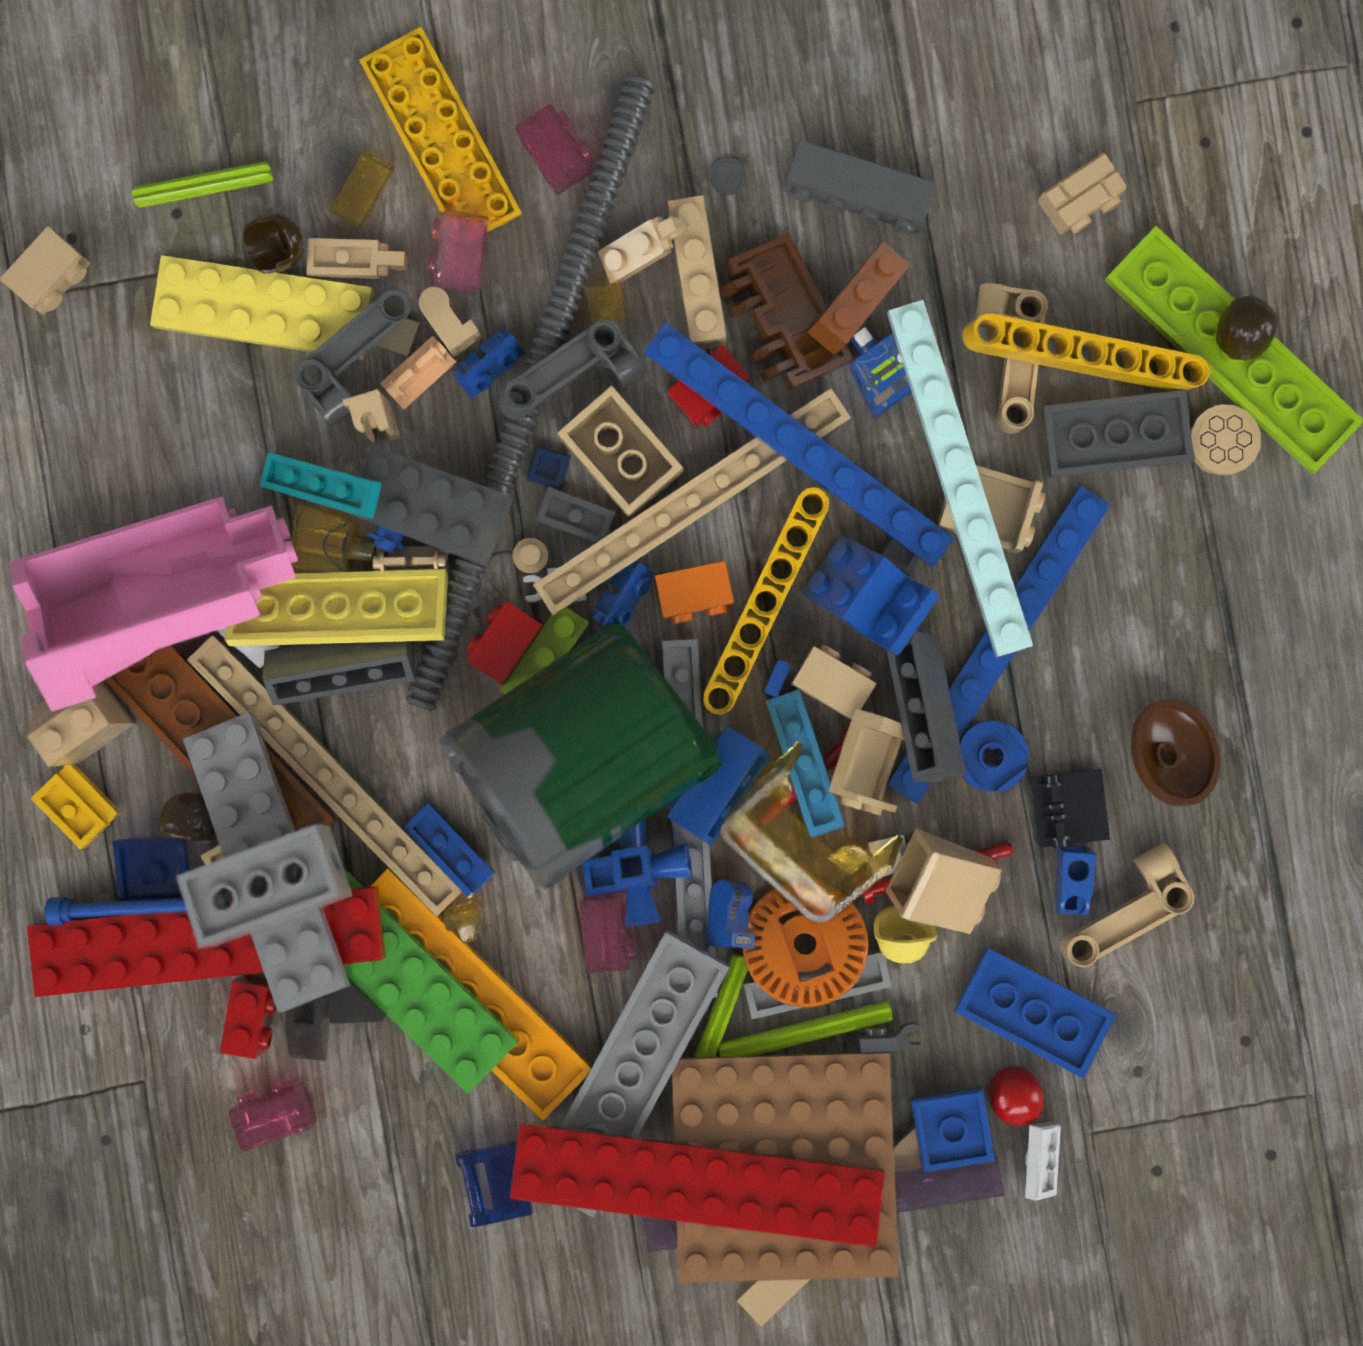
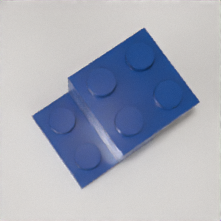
M842 535L835 545L832 546L828 555L801 592L804 597L831 612L854 632L897 656L939 598V595L932 589L907 577L885 556Z

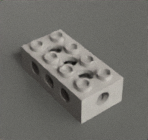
M315 824L176 876L199 948L218 946L352 896L329 825ZM299 865L303 868V877L300 882L296 877V870ZM265 878L268 881L266 894L262 890V882ZM230 891L233 894V903L231 906L228 903V895Z

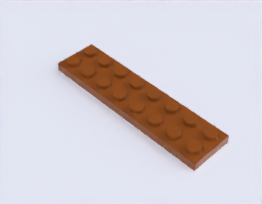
M173 644L156 649L147 657L104 679L195 777L196 775L183 739L240 716ZM264 742L295 831L315 824L330 826L337 818Z

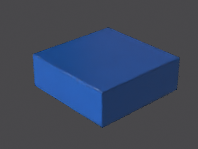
M779 659L776 660L762 693L772 697L779 695L791 667L789 666L790 664Z

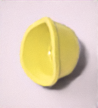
M895 906L882 910L874 921V935L881 953L887 959L896 963L904 964L920 960L925 956L931 942L937 938L935 926L902 918Z

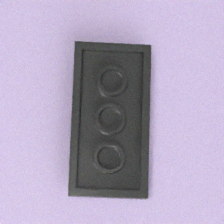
M1186 390L1053 404L1041 407L1049 478L1190 463L1194 461Z

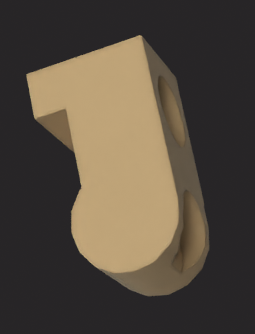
M429 287L421 293L419 297L420 310L454 358L483 338L471 319L462 325L454 313L452 300L442 288Z

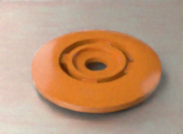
M793 882L773 889L756 903L748 919V934H755L754 949L742 948L744 961L751 977L766 994L787 1005L817 1007L837 1000L846 994L857 982L865 967L868 956V934L861 914L854 904L842 893L817 882ZM801 910L812 911L810 916L800 915L793 917L784 925L779 922L780 919L792 912ZM804 933L810 934L816 941L815 950L807 955L800 954L794 947L795 938ZM827 964L832 967L826 974L811 979H799L798 977L799 973H815Z

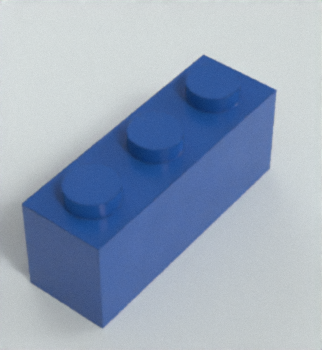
M728 726L713 739L719 748V758L723 762L722 767L709 779L696 784L674 799L670 806L671 811L667 816L710 846H713L771 757L761 746Z

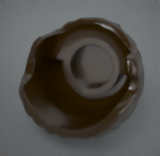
M269 213L258 217L244 227L245 249L257 271L263 274L286 271L299 262L304 249L303 236L300 229L290 218L280 213Z
M1250 295L1237 298L1225 308L1219 318L1216 343L1224 354L1237 360L1247 361L1259 358L1268 350L1274 339L1278 327L1277 315L1272 307L1268 306L1267 302L1259 297Z
M186 792L177 794L163 805L160 813L159 827L167 839L200 841L208 844L215 840L216 833L202 794Z

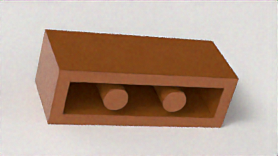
M883 241L862 264L807 333L833 355L837 354L849 342L911 264Z

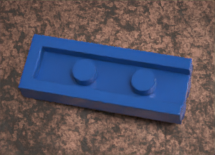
M427 803L403 827L411 838L469 898L478 893L483 888L482 886L486 882L488 883L496 873L431 803Z

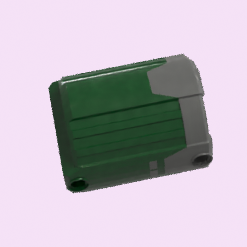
M616 623L606 626L597 634L461 724L451 728L440 739L442 750L450 766L456 773L459 772L462 780L482 809L481 816L512 860L520 862L529 873L528 875L534 884L544 889L554 886L565 878L570 871L687 790L709 779L723 765L719 758V748L626 627Z

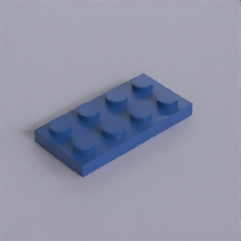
M988 947L984 949L954 1008L956 1013L1083 1079L1116 1017L1114 1012Z

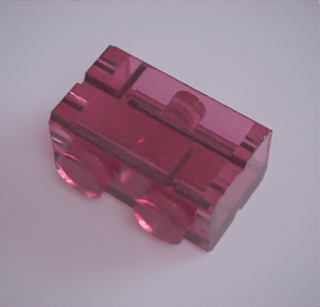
M552 104L547 105L536 112L534 116L528 117L515 127L518 138L555 195L561 194L572 187L573 184H577L591 174L589 162L593 160L592 155L582 140L576 143L569 133L574 128L564 111L557 114Z
M445 210L441 213V218H435L432 239L438 240L436 254L432 253L430 255L428 264V275L434 276L432 286L475 294L480 289L489 217L456 210Z
M624 895L581 898L579 904L585 973L629 970V960H636L634 938L627 939Z
M291 1079L284 1080L270 1087L272 1092L259 1096L258 1091H252L236 1098L238 1104H235L229 1110L228 1115L242 1152L311 1129L317 1122V1117L303 1081L293 1084Z

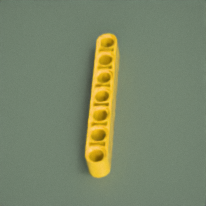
M985 313L968 322L962 332L965 346L974 352L1168 391H1187L1199 387L1209 377V366L1198 355L993 313ZM979 325L987 328L989 332L988 341L983 340L979 336ZM1014 332L1022 336V348L1015 345L1013 341ZM1048 338L1053 340L1057 346L1056 355L1052 354L1047 347ZM1082 346L1089 349L1090 361L1083 358L1081 353ZM1116 353L1123 357V368L1119 367L1116 363ZM1150 359L1156 363V375L1149 368ZM1184 367H1186V368L1189 370V373H1190V380H1189V381H1187V380L1184 378V375H1183V368H1184Z
M807 488L798 496L707 684L702 697L703 704L713 714H725L734 706L828 511L829 499L826 493L819 488ZM807 497L817 498L821 503V511L813 515L808 514L802 507L803 499ZM796 528L803 531L806 536L805 544L800 547H794L789 544L786 536L789 530ZM779 560L788 563L791 571L790 576L786 579L774 577L771 572L772 563ZM767 592L774 597L775 606L773 610L764 612L757 608L755 599L758 594ZM751 624L758 628L760 637L756 643L746 644L741 640L740 629L744 625ZM731 656L739 657L744 662L743 673L736 677L728 675L724 670V663ZM715 688L724 689L729 695L728 704L722 709H715L709 703V693Z

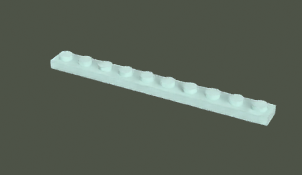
M920 300L889 310L887 316L995 656L999 657L1033 646L924 301Z

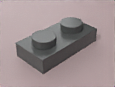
M548 487L536 521L587 541L597 543L608 535L616 513Z

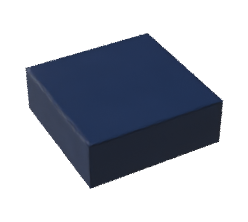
M536 445L526 480L561 491L571 456Z

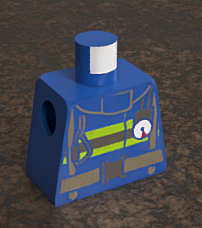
M866 326L850 339L861 356L856 358L849 368L872 416L876 419L911 394L912 391L893 333L878 342Z

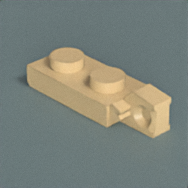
M671 216L664 221L662 217L650 219L597 251L610 284H619L672 253L671 249L674 246L671 240L688 231L684 218L682 216L680 218Z
M309 238L306 274L309 277L386 278L388 277L389 270L408 271V256L405 254V251H389L390 245L380 243L379 240Z

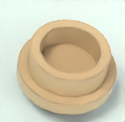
M525 538L518 542L513 550L514 564L524 573H537L548 562V550L538 539Z

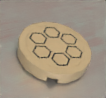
M1220 404L1206 409L1193 421L1190 427L1194 462L1201 470L1208 473L1229 476L1243 471L1255 461L1261 448V432L1257 421L1250 413L1236 405Z

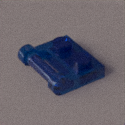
M517 1141L477 1150H466L455 1155L457 1167L462 1169L471 1213L468 1215L470 1227L484 1226L533 1214L532 1202L510 1199ZM484 1162L494 1206L493 1209H485L475 1164Z

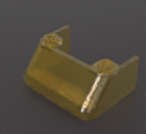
M798 741L761 774L727 815L721 826V835L723 840L803 915L815 922H826L893 869L903 838L899 835L895 836L874 855L865 846L857 842H846L833 851L818 836L811 838L807 826L783 805L790 798L794 788L788 774L791 773L803 748V745Z

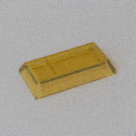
M364 150L329 212L361 229L394 172L395 167Z

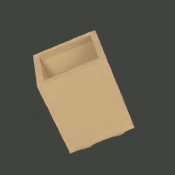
M104 680L94 685L95 698L55 711H51L46 700L35 706L27 737L48 767L79 764L136 724L117 694Z
M915 828L886 889V893L902 918L971 934L975 924H979L984 916L985 903L990 893H993L999 886L1002 870L988 856Z

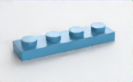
M798 689L767 700L766 704L809 836L813 838L845 827V821L836 794L828 792L831 779L801 690Z

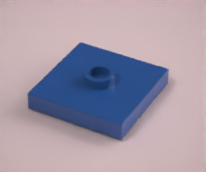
M981 1086L910 1098L923 1173L995 1161L984 1092Z

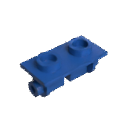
M506 328L501 332L496 330L492 336L479 346L485 354L482 359L472 352L454 367L456 371L451 375L472 399L480 392L485 391L506 369L514 366L518 359L525 354L518 341Z
M635 561L615 574L610 584L619 589L618 593L615 595L605 589L593 609L595 614L592 619L604 626H609L613 623L624 626L628 625L633 616V609L639 599L650 589L651 579L655 573L642 563Z

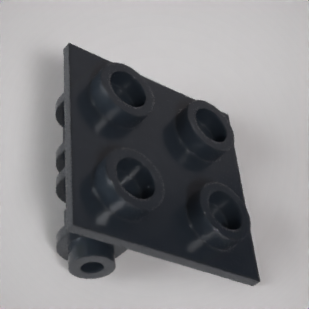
M1102 769L1030 777L1039 848L1051 846L1053 848L1067 847L1069 844L1110 840Z

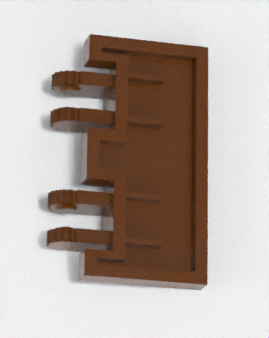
M789 233L727 260L725 266L731 278L744 272L746 276L720 288V298H729L745 289H748L751 298L736 303L728 310L730 317L733 319L752 311L750 315L764 341L776 335L779 337V339L758 348L750 354L753 362L764 360L768 356L780 351L784 361L766 368L760 374L764 382L788 372L783 379L789 391L845 366L853 360L847 345L837 354L833 355L807 333L827 309V306Z

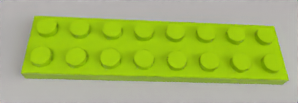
M1157 226L1139 242L1104 280L1180 352L1202 357L1209 366L1208 378L1237 406L1250 413L1257 421V424L1310 474L1316 473L1363 423L1361 416L1275 336L1268 350L1254 360H1237L1224 354L1216 343L1218 321L1225 308L1235 299Z

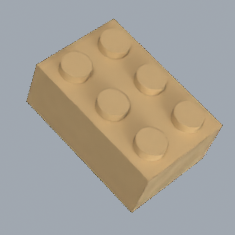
M610 386L557 432L562 443L629 519L683 474L682 465L613 386Z

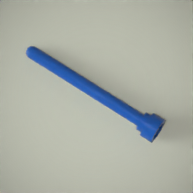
M50 897L45 905V919L50 926L65 925V922L73 921L77 917L187 912L183 897L75 903L74 900H69L67 897Z

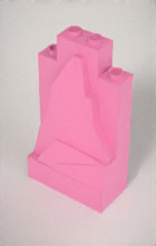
M221 496L8 562L12 586L26 611L29 633L20 636L24 662L51 711L95 698V684L147 657L156 649L260 616L256 601L263 599L260 589L296 578L291 563L298 562L292 541L284 542V540L291 538L284 517L277 519L272 506L238 516L235 508L228 510L225 500Z

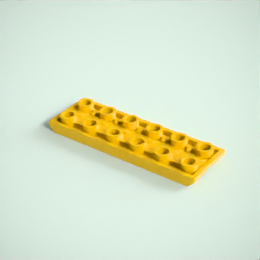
M422 26L359 59L459 247L522 215L519 206Z

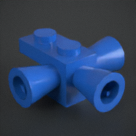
M646 820L618 838L621 846L620 850L611 851V856L589 859L582 863L587 897L627 892L625 926H642L661 921L650 888L659 887L658 877L692 879L693 877L692 861L687 843L655 854L650 847L645 845Z

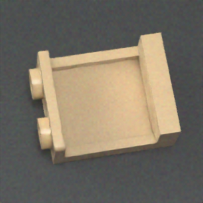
M976 465L1002 549L1012 553L1021 552L1024 546H1030L1034 536L1035 527L1030 525L1034 512L1040 513L1044 504L1046 493L1041 492L1043 482L1038 480L1030 482ZM944 497L936 525L945 532L957 535L946 498Z
M855 708L828 791L842 796L841 804L880 816L883 809L896 812L897 806L884 802L883 796L901 740L905 741L902 724Z

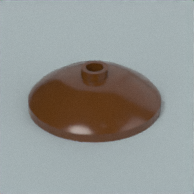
M1164 699L1154 702L1141 711L1134 723L1131 734V753L1135 769L1143 784L1156 798L1172 806L1184 807L1203 801L1213 791L1220 772L1218 743L1206 719L1191 705L1175 699Z

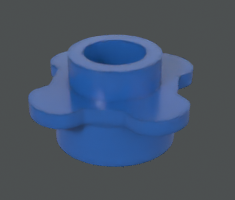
M378 525L373 534L369 532L365 534L375 539L373 544L375 547L391 553L394 552L395 547L406 551L407 547L400 545L404 536L402 534Z

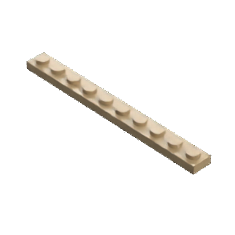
M832 388L790 415L820 438L851 418ZM754 438L533 584V587L551 614L555 615L787 460L759 439Z
M212 635L187 659L240 715L248 712L254 713L262 738L436 916L462 893L453 881L411 838L397 820L284 704L272 705L265 685L216 635Z

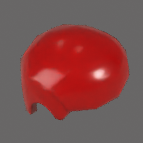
M1015 1066L998 1071L990 1081L988 1087L990 1105L994 1114L1002 1122L1020 1127L1033 1123L1040 1117L1044 1107V1092L1037 1077L1026 1068Z

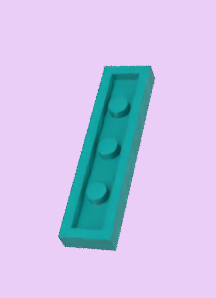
M271 452L267 453L260 487L370 519L374 517L382 485L379 482Z

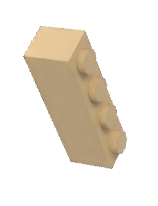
M701 195L668 201V216H673L674 218L682 216L688 228V231L673 239L688 338L702 350L720 347L721 345L726 346L727 336L704 197Z

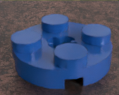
M982 721L972 725L962 734L959 741L966 775H962V778L969 785L983 791L996 792L1007 790L1021 780L1027 768L1025 766L1027 763L1028 746L1016 728L999 721ZM987 747L991 750L998 748L1001 752V756H997L1000 762L995 766L991 762L985 764L982 756H985L983 752Z

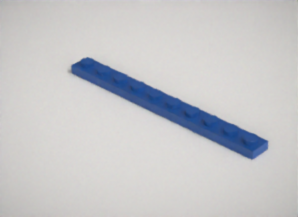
M666 322L644 351V355L910 553L917 556L929 567L936 565L954 540L951 535Z
M1079 486L1014 585L1028 631L1036 622L1111 506L1083 486ZM987 628L948 687L959 739L1015 654V652L996 657ZM907 752L887 783L888 786L918 804L931 784L913 781Z

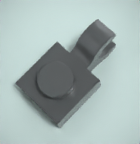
M906 1022L894 1033L893 1031H887L885 1026L866 1027L865 1032L857 1033V1047L861 1054L897 1052L899 1049L911 1052L921 1049V1044L919 1042H908L906 1035L910 1031L920 1030V1026L916 1022Z

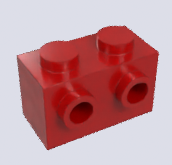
M241 975L232 981L220 1053L256 1059L269 1049L273 1036V1028H270L272 1014H275L277 1008L266 978Z

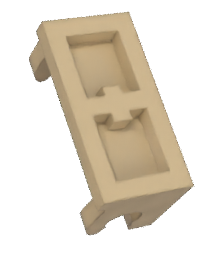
M378 389L343 400L344 406L351 413L354 426L361 433L365 432L371 442H376V436L373 433V429L376 428L381 432L386 431L391 441L401 439L390 401Z

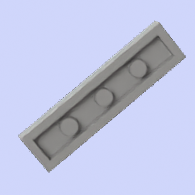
M880 950L868 953L865 967L859 979L846 994L838 999L892 987L885 956ZM827 964L815 973H799L798 977L799 979H811L826 974L832 967ZM754 980L743 982L751 1019L803 1008L787 1005L773 999Z

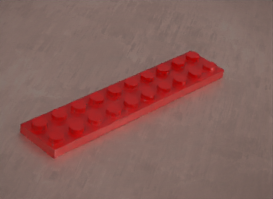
M378 886L350 889L352 896L322 907L343 964L379 961L386 958ZM188 912L101 916L75 919L65 922V925L50 926L48 923L27 926L34 997L264 973L251 933L218 946L199 948Z
M521 1122L519 1125L510 1199L877 1247L885 1171L884 1169Z

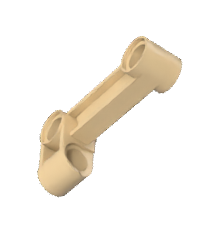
M985 283L979 285L975 318L985 313H993L1044 324L1048 304L1045 296L1039 291L1013 288L996 283ZM1027 302L1032 304L1036 310V316H1025L1020 308L1021 303ZM1014 332L1013 341L1016 346L1022 348V336ZM1004 358L996 423L999 429L1005 433L1016 434L1027 427L1033 419L1038 364ZM1014 407L1021 411L1023 419L1020 424L1012 423L1008 419V408Z
M1163 842L1132 859L1143 876L1148 890L1082 927L1067 932L1062 937L1059 947L1065 959L1078 967L1091 966L1097 959L1178 914L1188 912L1194 904L1193 890L1180 870V865L1175 855L1166 843ZM1177 887L1180 892V898L1174 905H1169L1167 894L1169 890ZM1079 940H1085L1087 945L1085 953L1080 957H1074L1072 954L1074 943Z

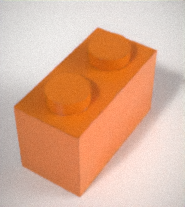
M725 561L655 575L664 620L671 618L672 624L693 620V613L706 611L707 617L728 613L727 606L734 604Z

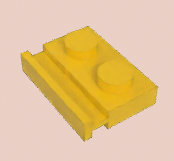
M75 764L64 765V768L59 773H56L30 798L80 850L85 849L110 825L112 820L122 813Z

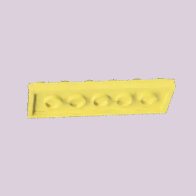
M161 255L150 326L162 330L314 352L373 302L374 290L372 287L281 273L263 274L255 269ZM362 354L358 359L363 360L364 354Z
M446 569L295 573L296 578L260 589L263 599L256 601L260 616L227 626L225 641L228 646L445 640L448 574Z

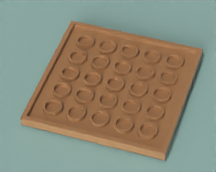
M889 1052L687 1057L679 1059L672 1072L674 1142L884 1169L885 1171L877 1247L677 1221L679 1283L899 1277Z

